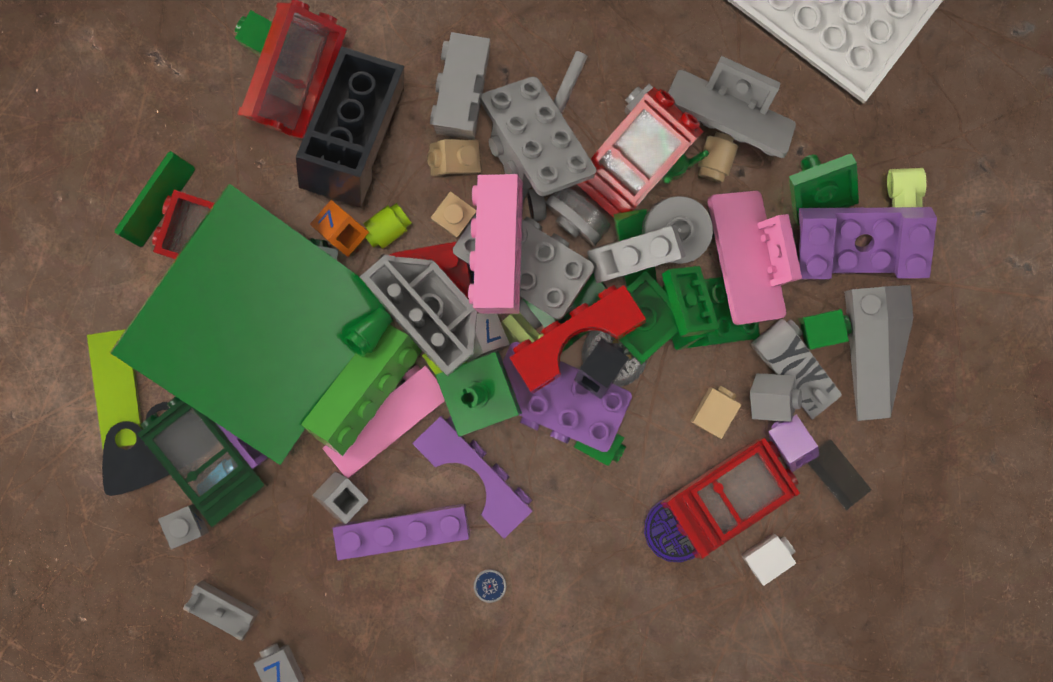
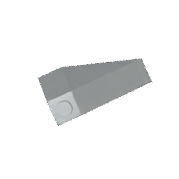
M884 286L844 291L846 313L852 328V333L849 334L857 421L891 418L914 318L911 286Z

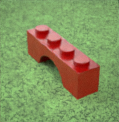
M615 285L610 286L598 295L600 300L593 305L588 306L587 303L578 306L569 313L572 318L560 325L558 321H555L541 331L543 336L533 343L530 339H527L513 348L515 354L509 358L532 394L561 377V353L565 345L574 336L586 331H600L619 340L646 323L645 316L625 285L618 289Z

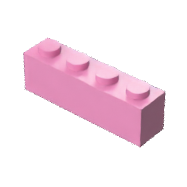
M518 174L478 175L477 185H473L472 202L474 206L477 205L476 218L471 220V236L476 239L475 251L470 252V269L474 271V284L469 285V303L473 304V308L480 314H519L523 182Z
M416 365L403 376L405 382L389 394L377 410L375 416L367 423L354 444L348 448L343 456L326 445L322 448L345 477L350 478L445 402L437 378L428 365H425L422 369Z

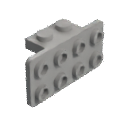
M723 56L720 57L709 82L684 70H678L668 93L674 98V105L683 113L689 112L698 121H701L704 126L725 132L739 142L749 143L761 149L767 155L779 158L786 156L796 123L787 117L769 110L779 90L780 82Z
M529 77L481 95L480 102L493 122L491 137L488 141L490 150L494 156H498L504 165L505 174H518L523 182V190L533 186L538 195L546 196L595 177L596 167L537 77Z
M526 216L524 220L522 219L520 297L551 317L560 320L566 315L594 272V265L591 261L568 248L570 243L555 233L550 237L541 231L543 227L539 223ZM471 221L453 247V253L469 265L470 252L475 251L476 239L471 236Z

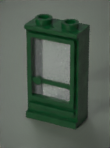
M174 397L167 404L169 409L161 416L155 413L141 424L143 430L137 434L213 528L267 485L255 470L249 466L214 421L179 398Z

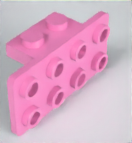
M759 191L710 196L708 198V207L733 323L735 325H743L784 318L786 316V307L781 285L802 279L789 214L767 219L763 198Z

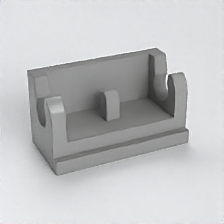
M203 580L197 583L191 592L190 600L184 605L183 610L198 616L231 634L236 639L243 641L259 611Z

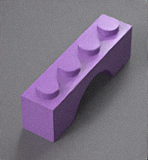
M441 415L412 443L434 467L446 463H460L469 466L479 474L486 489V503L481 516L503 539L533 512V509L529 506L533 500L520 487L514 490L506 482L510 476L497 463L492 467L483 458L487 452L474 439L469 443L463 436L458 437L451 416L446 419Z
M465 503L395 517L364 519L348 522L347 524L340 523L332 527L337 560L462 541L470 538Z

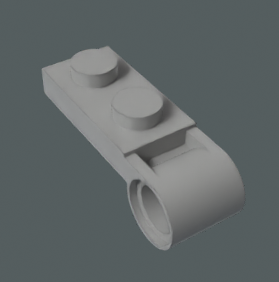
M676 224L587 251L589 260L594 265L593 273L597 283L678 260L686 256Z

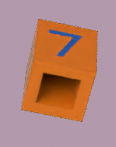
M332 200L328 202L310 223L315 230L347 257L369 233Z

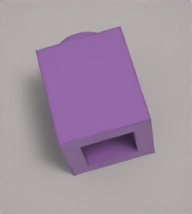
M797 414L793 416L792 422L776 421L771 427L772 430L768 431L770 441L776 445L781 458L792 472L819 456L818 445Z

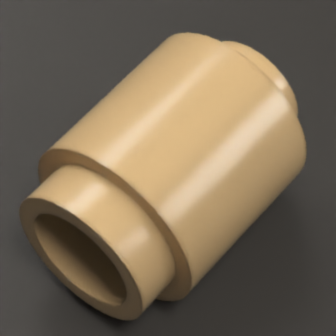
M716 132L714 137L707 136L703 151L707 150L709 155L698 163L700 168L698 175L700 177L723 183L725 176H729L739 147L733 143L734 139L730 135Z

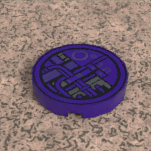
M660 500L650 509L645 519L644 535L648 546L658 557L669 562L681 563L693 559L695 556L692 552L695 548L688 537L683 536L676 526L678 524L676 518L669 508L662 506L660 502L663 500Z

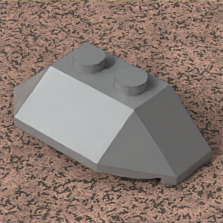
M384 255L360 276L389 314L447 377L473 355L477 311L473 308V304L469 303L467 297L434 261Z

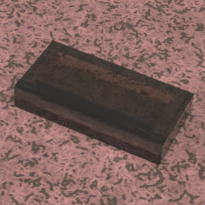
M827 439L818 447L819 456L807 464L844 510H848L872 489L831 439Z

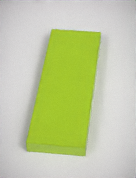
M126 329L87 335L102 449H104L108 431L117 423L123 421L138 424L143 430L141 427L142 417L135 369L110 353ZM126 428L118 431L115 436V442L118 447L135 445L137 439L136 434Z

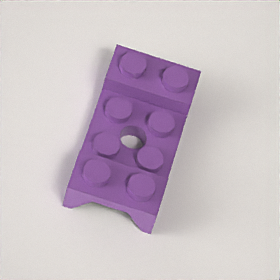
M931 207L799 208L800 247L798 261L802 279H831L832 273H895L897 278H930L937 217ZM868 234L872 236V240L868 245L863 247L855 245V241L860 235Z

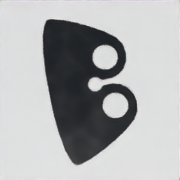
M162 402L153 406L146 414V419L158 411L168 410V402ZM189 411L174 422L172 428L163 431L155 437L156 444L177 470L196 461L219 442L205 423ZM128 421L117 423L110 428L106 435L102 461L103 487L106 495L114 496L131 492L170 475L138 436L137 433L142 430L138 424ZM125 428L132 430L137 438L135 445L127 450L119 448L115 442L117 432Z

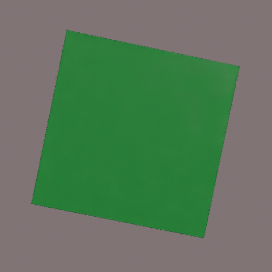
M228 184L110 353L281 465L305 430L301 425L356 354L344 340L348 335L347 330L372 314L378 307L385 311L386 309L357 274L237 188Z

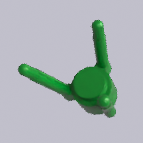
M661 127L659 131L662 145L661 153L664 156L663 165L674 151H671L669 148L666 129ZM704 150L692 158H687L684 154L667 172L664 182L670 184L672 180L680 179L688 168L694 167L696 163L707 157L709 152Z

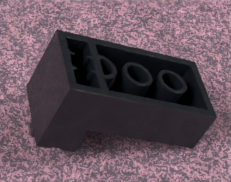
M341 47L296 155L298 187L300 189L361 208L372 181L373 163L404 87L403 65Z

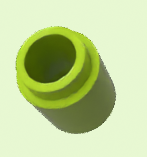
M397 203L391 207L387 205L363 223L369 232L365 238L373 248L379 245L384 249L406 233V228L412 222Z

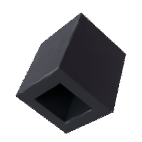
M601 339L580 367L574 381L602 399L623 370L629 357L624 354V351L618 345L611 342L607 343Z

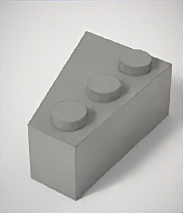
M451 32L450 40L443 42L441 60L445 61L443 73H438L436 92L439 93L437 105L432 107L430 124L434 126L436 134L475 140L481 106L480 100L483 94L491 47L490 38Z

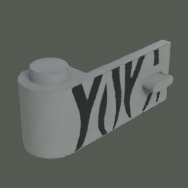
M780 319L755 339L751 346L777 375L796 376V388L802 390L801 407L813 420L841 397L842 394L800 339L803 333L796 323L791 319L788 322Z

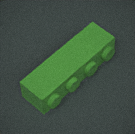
M389 324L373 352L367 353L364 357L358 354L352 357L301 425L318 441L343 456L348 448L354 444L367 423L375 416L377 410L389 394L395 390L408 369L416 362L422 350L409 335Z

